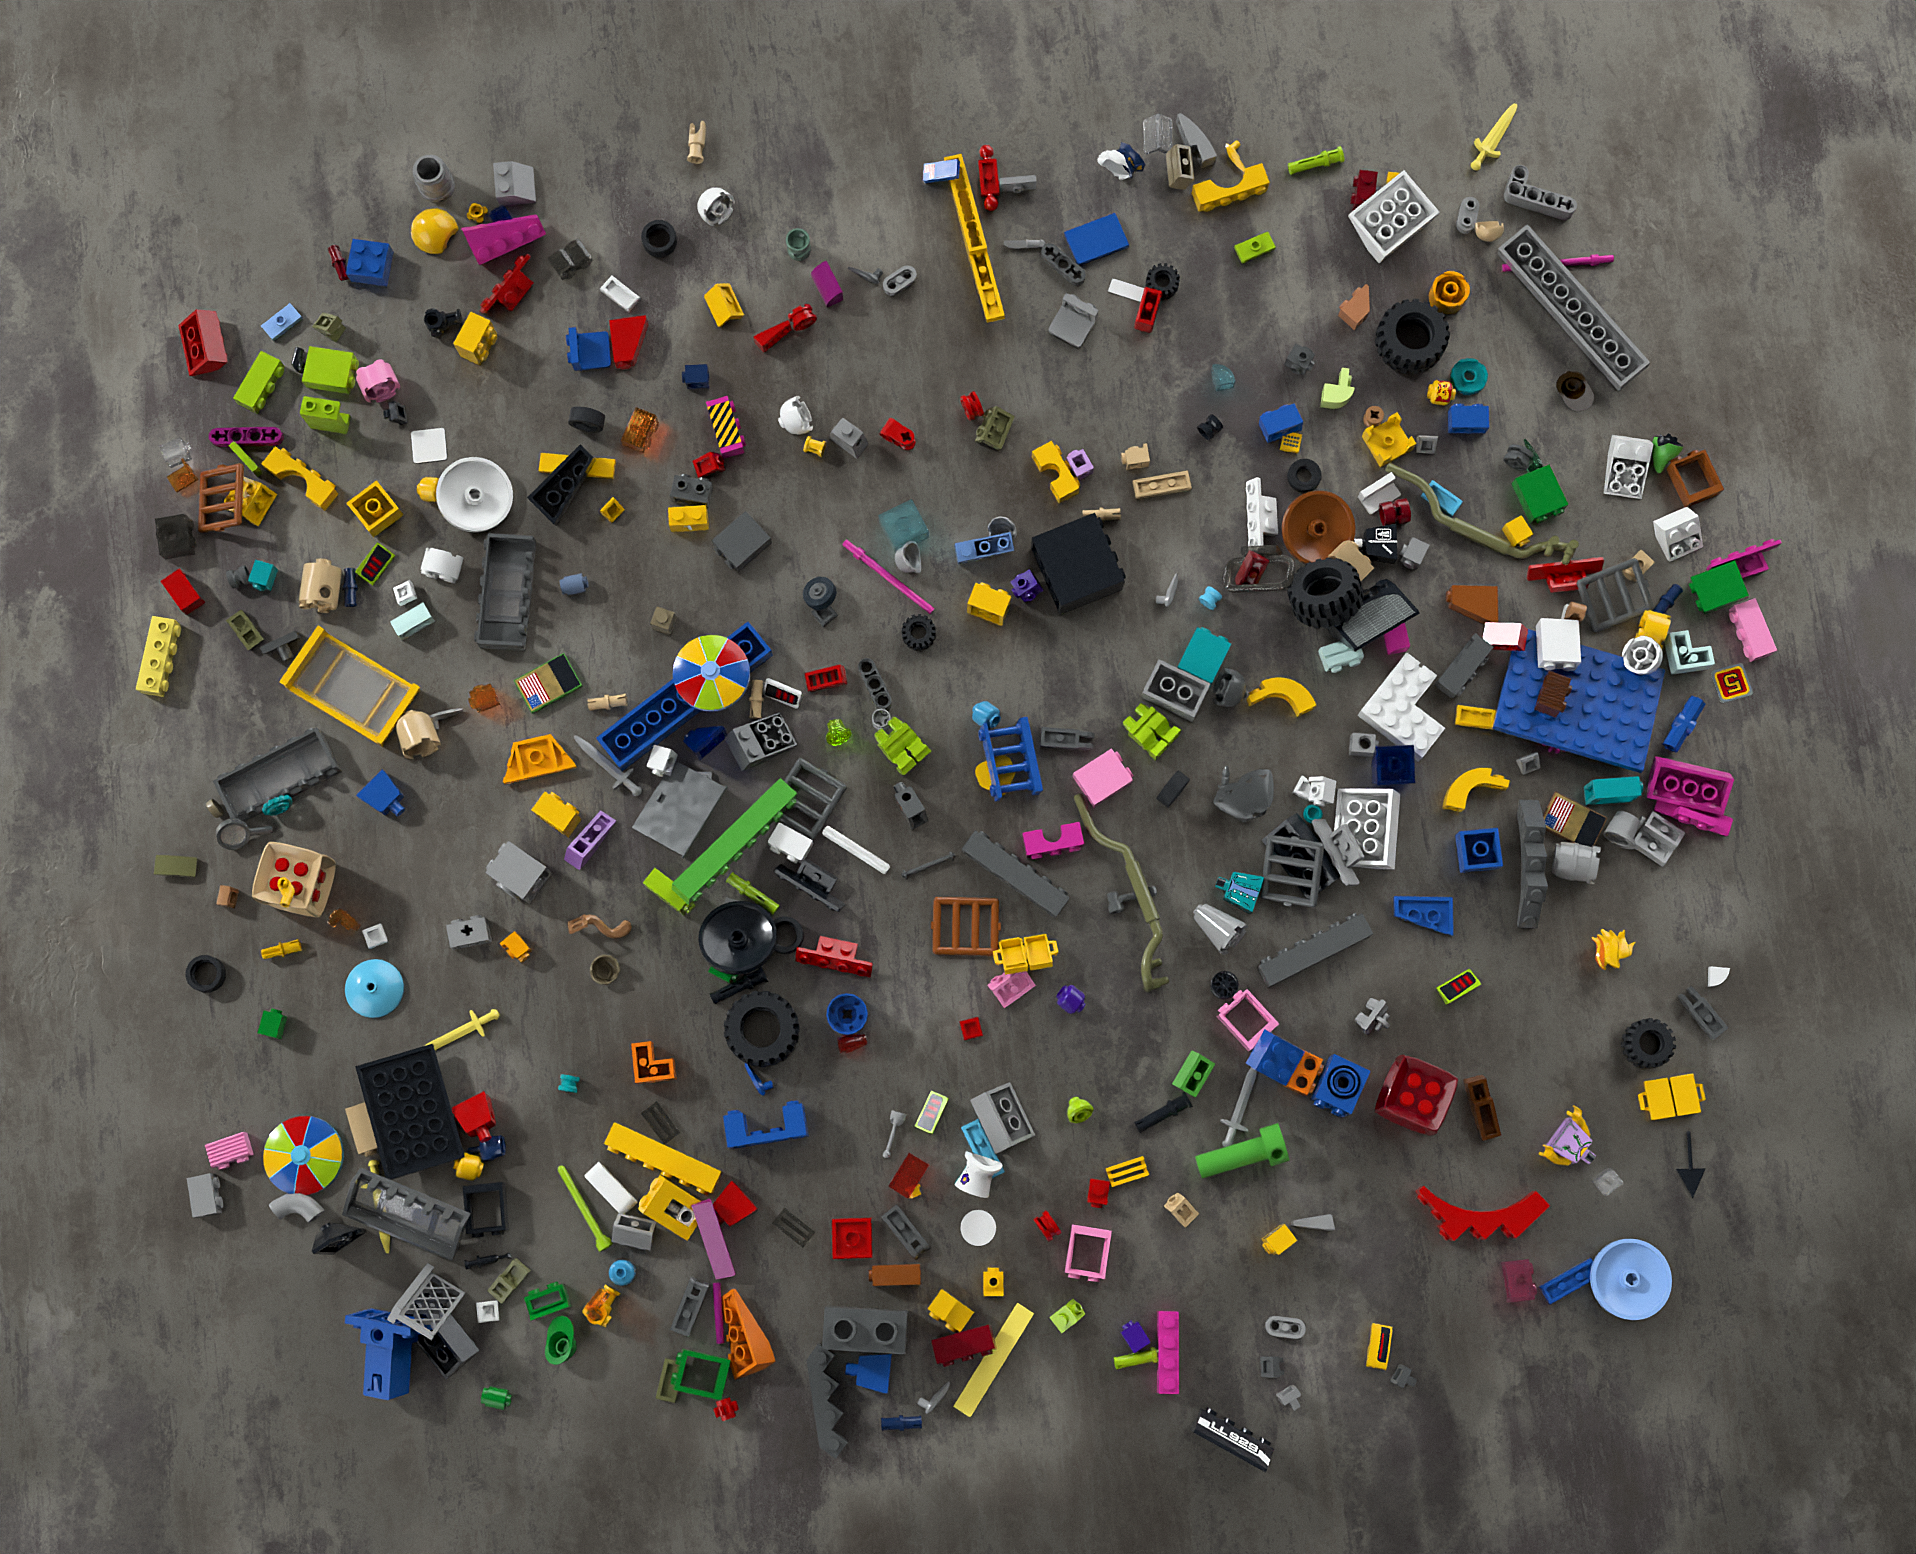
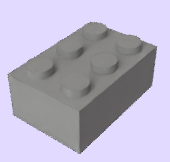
M1159 659L1142 692L1141 698L1193 722L1210 687V683Z

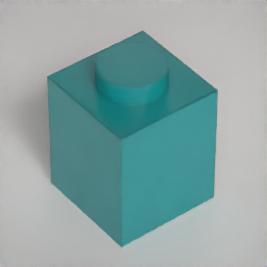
M255 560L248 581L256 590L264 591V589L271 591L278 569L273 564Z

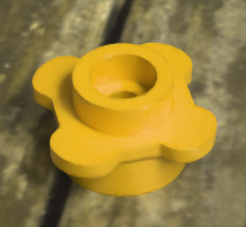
M472 203L466 216L469 220L473 219L477 223H482L484 215L488 213V209L480 204Z

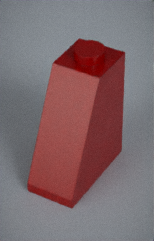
M643 315L609 320L615 366L621 370L629 369L636 364L648 328L647 317Z

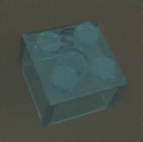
M912 499L878 515L879 523L895 553L909 541L919 543L929 538V531Z

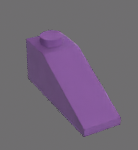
M600 810L567 847L564 860L580 870L595 853L616 823V820Z

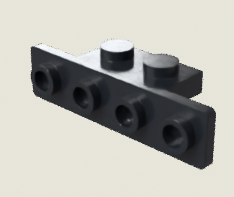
M807 858L803 860L797 873L782 864L775 868L774 872L778 874L777 876L780 879L788 880L794 884L796 889L809 893L811 898L825 903L830 910L839 912L844 908L845 903L830 895L838 878Z

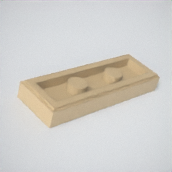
M1188 470L1133 480L1136 500L1192 489Z

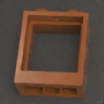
M1694 450L1688 453L1685 458H1681V456L1674 458L1666 468L1684 508L1718 496L1724 490L1706 450L1700 452ZM1698 461L1710 487L1689 495L1677 469Z

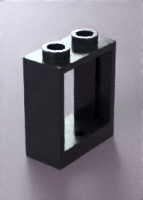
M506 1182L463 1186L464 1211L471 1213L465 1227L466 1234H472V1238L484 1237V1233L491 1232L492 1236L504 1235V1231L509 1230ZM499 1191L502 1226L474 1228L472 1194Z

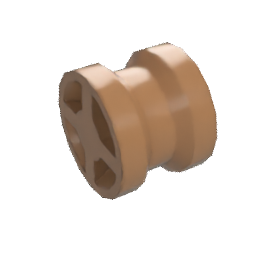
M1378 406L1369 407L1363 417L1364 424L1367 427L1373 425L1374 428L1379 426L1384 418V412Z

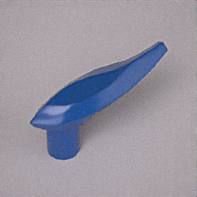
M745 1063L746 1070L759 1094L764 1096L766 1090L774 1088L772 1081L762 1083L751 1066Z

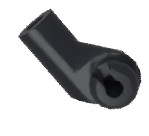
M295 347L291 365L296 372L303 374L305 362L302 360L304 349Z

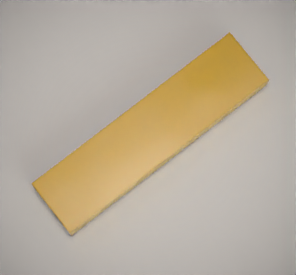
M541 453L539 473L551 474L569 455ZM594 457L596 461L586 477L614 479L616 460Z

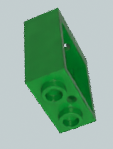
M682 1348L681 1353H677L675 1364L678 1365L677 1371L672 1373L670 1384L673 1385V1390L721 1400L730 1359ZM687 1356L719 1363L713 1392L680 1385Z

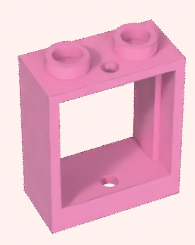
M1246 989L1244 992L1238 991L1232 997L1234 1001L1230 1005L1225 1003L1218 1010L1220 1014L1217 1018L1249 1052L1257 1044L1264 1029L1271 1032L1279 1023ZM1244 998L1268 1022L1249 1041L1225 1017Z
M1071 1225L1064 1271L1069 1273L1068 1277L1080 1279V1275L1088 1276V1281L1100 1282V1278L1105 1279L1112 1231ZM1076 1234L1105 1238L1099 1273L1071 1268Z

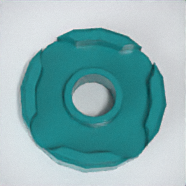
M1465 358L1459 360L1452 368L1450 381L1457 392L1463 395H1473L1479 393L1486 385L1488 372L1486 367L1478 362V360ZM1467 372L1471 373L1474 379L1467 380L1464 374Z

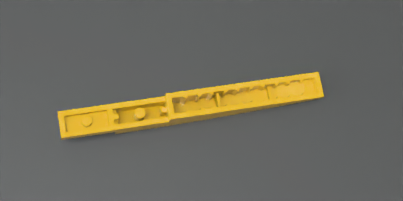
M962 154L944 157V161L954 159L960 161L959 179L949 180L986 322L1005 319Z

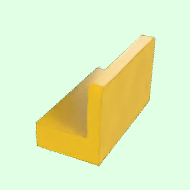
M730 283L715 284L704 295L718 327H722L730 319H741L744 316Z

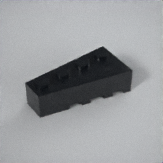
M580 444L527 499L557 526L596 459Z

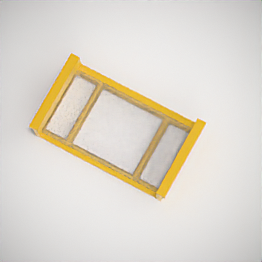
M320 626L316 627L279 681L287 690L383 747L384 742L417 693L420 692L418 685L405 681L329 635Z

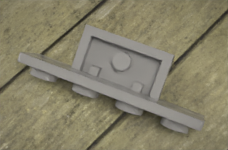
M1314 819L1312 821L1314 830L1319 835L1324 849L1331 857L1332 864L1338 870L1342 882L1346 886H1357L1360 884L1351 867L1363 859L1364 855L1348 825L1342 824L1332 832L1325 819Z

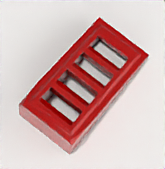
M787 320L753 336L755 344L763 353L766 352L792 330L791 324Z
M841 664L804 673L808 692L847 684L845 668ZM837 671H838L839 680H837V678H836V673H835V672H837ZM828 673L831 674L832 682H829ZM821 674H823L824 684L821 683ZM812 676H815L816 678V686H814Z

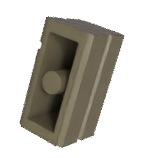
M1175 144L1166 153L1169 187L1183 190L1195 180L1191 147Z

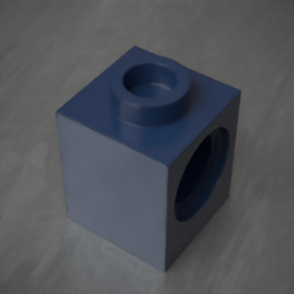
M707 364L685 365V372H682V382L686 383L687 389L710 388Z

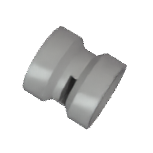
M882 708L875 710L872 714L874 728L877 730L882 728L885 731L890 727L887 724L891 720L890 713Z

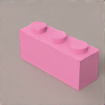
M1756 598L1734 605L1729 609L1730 620L1736 626L1737 637L1742 641L1744 654L1749 658L1750 662L1770 656L1777 651Z

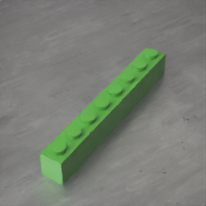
M780 778L672 883V890L688 905L692 901H698L703 895L701 892L706 887L708 889L715 884L716 878L720 874L724 875L729 870V865L733 861L737 862L743 856L742 852L746 848L750 849L757 842L756 838L760 834L762 836L765 835L770 829L769 826L773 822L777 823L782 818L783 812L786 809L790 810L796 804L797 793Z

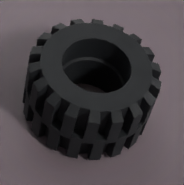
M1647 1018L1634 1022L1630 1027H1627L1626 1033L1622 1035L1624 1042H1621V1047L1625 1048L1622 1052L1628 1056L1626 1059L1629 1062H1634L1633 1065L1636 1067L1640 1066L1641 1069L1656 1068L1670 1061L1669 1058L1674 1055L1672 1051L1676 1049V1045L1673 1044L1676 1038L1671 1036L1673 1031L1666 1028L1668 1026L1666 1023H1660L1661 1020ZM1644 1032L1652 1034L1657 1040V1050L1653 1055L1646 1054L1640 1047L1639 1040Z

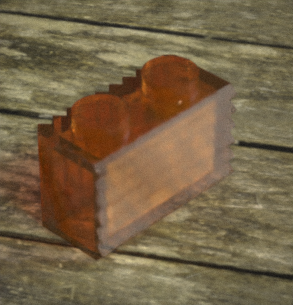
M635 407L622 436V445L644 453L645 449H648L651 445L652 439L650 437L652 433L658 429L659 422L657 416Z

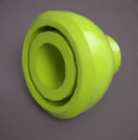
M1073 1097L1069 1100L1068 1119L1071 1123H1081L1092 1115L1094 1108L1088 1101L1079 1097Z

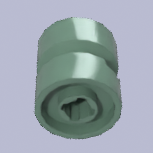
M800 228L789 231L786 236L789 256L797 261L808 258L811 253L808 233Z

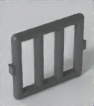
M1636 558L1579 579L1576 583L1583 601L1582 605L1587 606L1586 612L1594 632H1600L1641 616L1644 610H1654V605L1647 588L1650 587L1648 580L1644 579ZM1630 567L1633 569L1645 606L1634 609L1621 572ZM1613 574L1627 613L1616 616L1603 579ZM1595 581L1610 619L1600 624L1585 586Z
M799 758L784 782L789 786L791 783L827 804L822 814L796 799L797 802L793 807L817 821L811 830L783 814L780 821L785 823V826L793 828L813 840L847 787L844 783L827 774V770L822 767L819 769L803 758ZM803 767L837 788L832 798L797 778L796 775Z
M1269 835L1266 843L1261 898L1282 902L1286 906L1294 904L1312 908L1316 907L1324 851L1323 843L1300 840L1301 837L1296 836L1288 838ZM1274 843L1316 850L1315 860L1310 861L1273 855ZM1272 862L1313 869L1312 880L1271 874ZM1270 881L1311 888L1310 899L1269 893Z

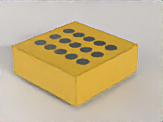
M1290 433L1283 436L1280 450L1298 454L1302 434Z

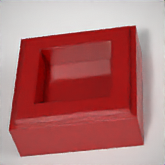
M979 1017L959 1021L964 1041L983 1036Z

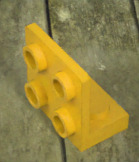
M244 477L242 517L252 524L259 526L277 494L264 484ZM235 490L230 491L224 503L235 500ZM234 508L228 509L227 511L234 513Z

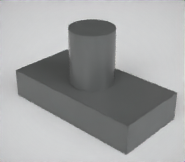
M293 631L261 646L260 649L263 654L277 649L282 660L285 661L294 657L288 644L301 637L298 631Z

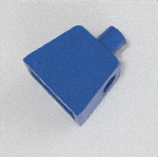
M383 769L356 795L383 815H387L391 811L398 817L405 811V808L399 803L404 795Z
M892 1354L860 1355L858 1364L846 1363L845 1375L857 1376L856 1385L888 1393Z

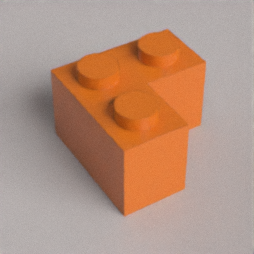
M653 1042L631 1044L636 1084L677 1080L675 1060L673 1058L655 1060Z

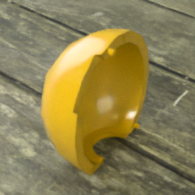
M439 208L425 209L414 218L411 225V237L414 244L420 250L430 254H441L446 249L449 238L457 233L459 227L455 219L447 211Z

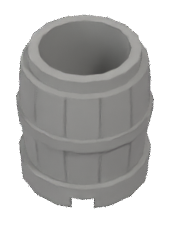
M425 155L415 162L413 177L423 198L435 203L445 198L448 199L454 192L455 183L444 161L435 155Z
M1569 842L1556 843L1551 873L1559 878L1595 884L1594 879L1597 876L1600 859L1597 857L1601 847H1590Z

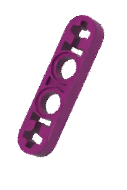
M277 427L214 428L209 433V440L217 447H229L228 445L233 442L232 436L235 433H241L242 435L239 441H234L238 446H277L284 439L283 433ZM253 433H260L259 440H251V435ZM274 433L278 435L277 437H275V440H273L271 437H265V434L267 436H273ZM220 434L222 437H228V440L226 438H219V441H217L214 437Z

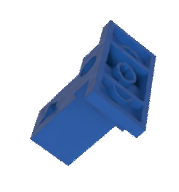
M370 1308L345 1315V1324L361 1329L360 1343L366 1344L363 1395L390 1400L408 1394L412 1343L418 1342V1334L420 1333L398 1319L394 1324L388 1321L387 1318L391 1313L388 1311ZM406 1315L411 1319H415L414 1316ZM424 1325L425 1328L432 1330L431 1325Z

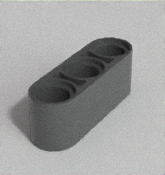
M864 658L858 664L859 674L876 709L882 708L889 711L892 706L891 696L873 660ZM870 665L872 669L870 672H864L862 667ZM878 682L880 686L877 689H872L870 684ZM885 698L888 700V704L881 706L878 704V701Z

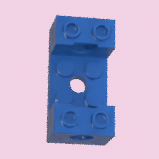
M798 1100L786 1102L787 1106H782L785 1130L782 1127L770 1129V1133H764L762 1130L750 1132L751 1136L748 1133L746 1115L739 1110L728 1111V1115L723 1116L727 1148L736 1149L809 1137L804 1105L802 1103L799 1104Z

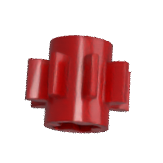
M727 1397L716 1401L717 1407L713 1409L716 1418L721 1417V1420L725 1421L736 1417L735 1411L739 1410L736 1400L731 1401V1398Z

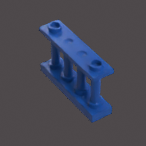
M1028 717L1020 718L1013 727L988 730L987 723H984L980 730H978L979 740L983 741L991 780L990 794L994 797L995 802L1002 798V793L1025 789L1031 791L1032 796L1039 795L1043 791ZM1017 734L1020 737L1021 742L1019 745L992 749L990 740L992 737ZM1018 752L1024 756L1025 761L1023 763L996 767L994 756ZM1018 771L1027 772L1028 779L1026 782L1000 786L998 775Z

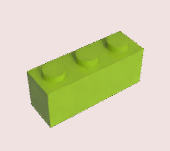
M260 351L233 399L238 405L258 414L264 408L268 395L274 391L276 381L282 377L285 368L281 360Z

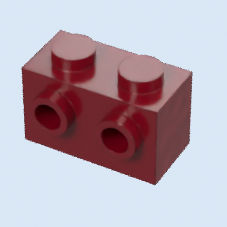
M1359 170L1358 175L1354 176L1352 187H1355V192L1352 193L1350 204H1353L1352 211L1375 194L1378 172Z

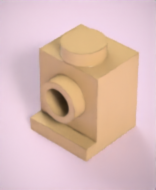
M1147 443L1143 444L1142 448L1133 446L1125 450V453H1121V461L1123 465L1126 464V470L1149 467L1150 458Z

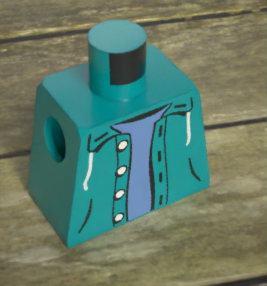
M1233 872L1229 880L1218 877L1215 887L1225 891L1224 901L1251 914L1264 877Z

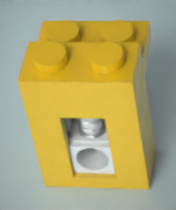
M659 1175L651 1183L648 1194L640 1200L638 1210L688 1241L698 1225L691 1205L701 1202V1200L681 1189L664 1176ZM672 1199H675L676 1201H678V1202L681 1203V1204L678 1206V1205H676V1203H673V1201H671V1200H672ZM666 1208L674 1213L673 1216L665 1212ZM688 1211L687 1217L681 1219L682 1213Z

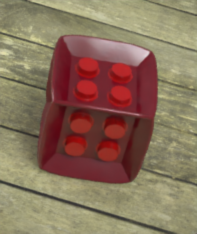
M1403 1054L1396 1057L1385 1078L1374 1112L1412 1131L1426 1134L1427 1136L1436 1135L1448 1113L1459 1079L1451 1073L1427 1062Z

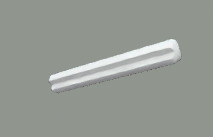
M830 826L825 827L822 832L825 837L881 873L886 874L890 868L888 863Z

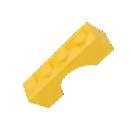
M1260 163L1245 168L1242 181L1234 187L1223 188L1217 186L1211 180H1207L1193 185L1191 193L1198 211L1208 212L1219 205L1227 206L1232 201L1238 199L1242 201L1254 194L1261 195L1268 190L1270 182L1263 164Z
M275 446L261 463L263 467L280 480L293 475L304 478L307 483L305 496L316 506L326 511L338 495L334 489L336 486L329 480L323 481L320 479L321 475L315 470L309 471L306 469L307 465L297 458L296 461L292 459V454L286 449L282 448L280 450Z

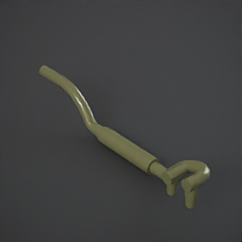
M1390 462L1385 469L1386 472H1392L1393 475L1420 488L1429 501L1433 517L1439 523L1450 527L1449 530L1503 555L1509 554L1515 558L1524 559L1541 551H1545L1544 554L1547 557L1552 556L1553 551L1564 552L1562 564L1568 565L1576 548L1579 546L1578 541L1575 539L1569 543L1559 542V537L1552 536L1548 541L1536 543L1523 550L1510 545L1511 542L1457 517L1453 519L1444 515L1441 512L1435 492L1423 478Z
M1077 794L1074 796V800L1083 824L1090 836L1104 847L1123 854L1127 864L1125 868L1147 924H1150L1153 932V937L1144 951L1141 962L1143 989L1146 992H1150L1169 983L1167 976L1153 980L1151 976V970L1162 965L1160 958L1152 960L1163 938L1162 929L1158 921L1160 919L1140 864L1138 861H1135L1131 849L1126 844L1111 840L1099 832L1093 823L1083 794Z

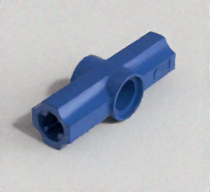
M1690 696L1682 711L1673 720L1672 728L1662 743L1666 749L1675 753L1678 752L1686 737L1691 734L1697 724V718L1706 705L1702 699Z

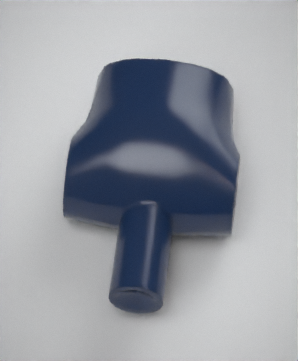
M491 1135L492 1138L489 1141L480 1142V1146L469 1147L467 1152L473 1155L480 1154L483 1162L493 1161L506 1154L505 1139L502 1135Z

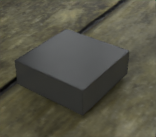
M831 606L822 610L811 611V614L822 627L838 616Z

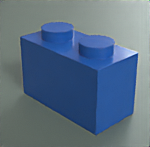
M1295 403L1291 405L1286 404L1278 410L1263 413L1259 419V426L1267 443H1270L1290 433L1302 431L1303 420Z
M1454 404L1450 407L1448 411V433H1486L1489 429V406H1483V404H1473L1472 406Z

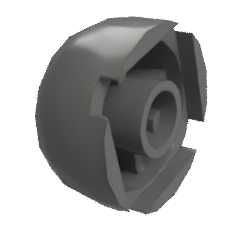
M1225 668V673L1220 672L1215 681L1213 693H1216V699L1213 698V702L1220 706L1233 707L1246 698L1248 689L1246 688L1244 677L1239 672Z

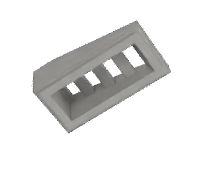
M1331 1214L1291 1220V1226L1335 1230Z

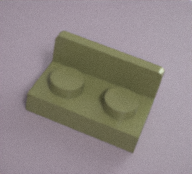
M997 406L987 409L983 415V423L976 431L977 437L975 441L977 443L984 442L996 450H1001L1015 416Z

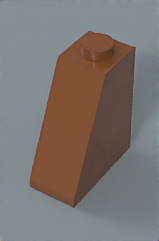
M1452 585L1449 591H1446V602H1449V609L1484 625L1485 622L1498 623V586Z
M920 1264L874 1265L872 1270H869V1282H873V1286L920 1285Z

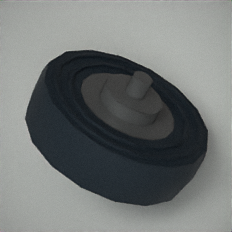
M819 576L813 578L804 587L803 599L814 610L825 609L835 600L837 594L836 587L826 577Z

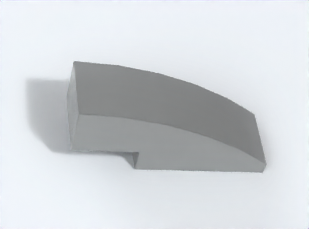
M1182 113L1177 114L1176 124L1184 145L1191 147V153H1196L1201 168L1215 164L1217 155L1205 134Z

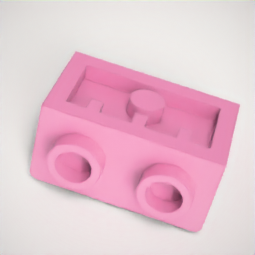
M1027 971L1007 975L1003 973L1002 975L995 976L990 981L991 983L987 985L1003 1008H1006L1036 986Z

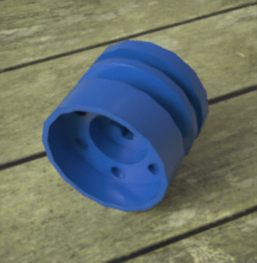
M845 993L831 1000L827 1007L826 1016L833 1030L840 1034L850 1035L857 1033L864 1027L867 1022L868 1011L861 998L854 994ZM851 1009L853 1017L851 1019H844L843 1010L848 1011Z

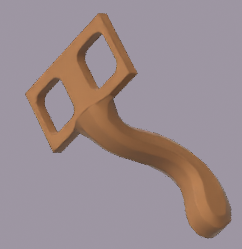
M584 914L567 922L570 934L584 929L590 924L595 925L601 933L609 938H622L631 931V923L628 920H624L618 927L612 929L596 915Z

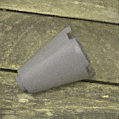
M1208 904L1198 905L1193 912L1195 914L1194 920L1222 955L1229 953L1227 949L1230 946L1236 947L1246 933L1244 928H1248V925Z

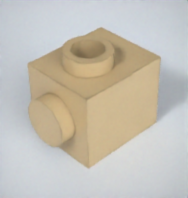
M1642 550L1633 557L1638 560L1642 574L1655 563ZM1632 567L1623 570V574L1627 579L1634 582L1637 581Z

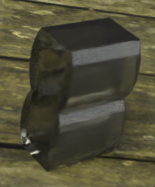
M579 238L548 257L550 264L561 280L572 278L577 270L586 269L590 266V262L593 261Z

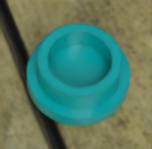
M1313 804L1308 805L1303 811L1305 821L1312 824L1314 819H1321L1323 815L1321 808Z

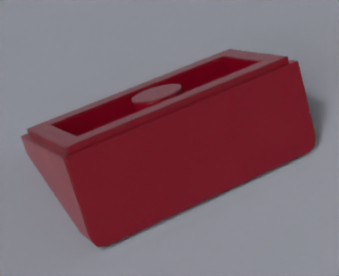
M1249 550L1235 577L1237 587L1254 591L1269 560Z

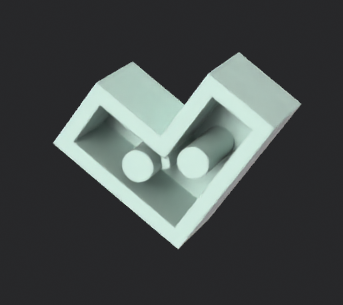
M1688 630L1672 632L1666 636L1664 644L1671 675L1707 670L1715 664L1711 646L1692 648Z

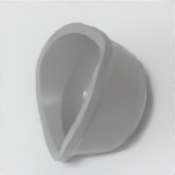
M915 541L907 542L895 553L896 566L902 572H921L920 551Z

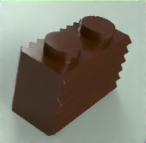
M1549 670L1543 681L1534 709L1553 717H1557L1560 712L1563 713L1567 704L1564 701L1565 697H1568L1572 690V686L1569 685L1571 678Z

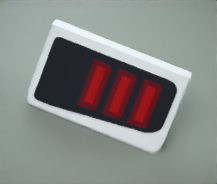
M770 678L766 679L763 691L764 696L798 709L803 698L801 691Z

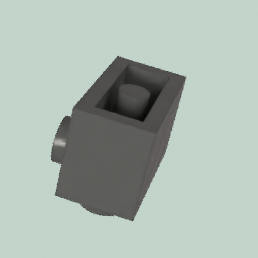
M687 474L675 475L670 493L671 501L692 506L706 505L708 509L713 491L712 482L702 477L694 479Z

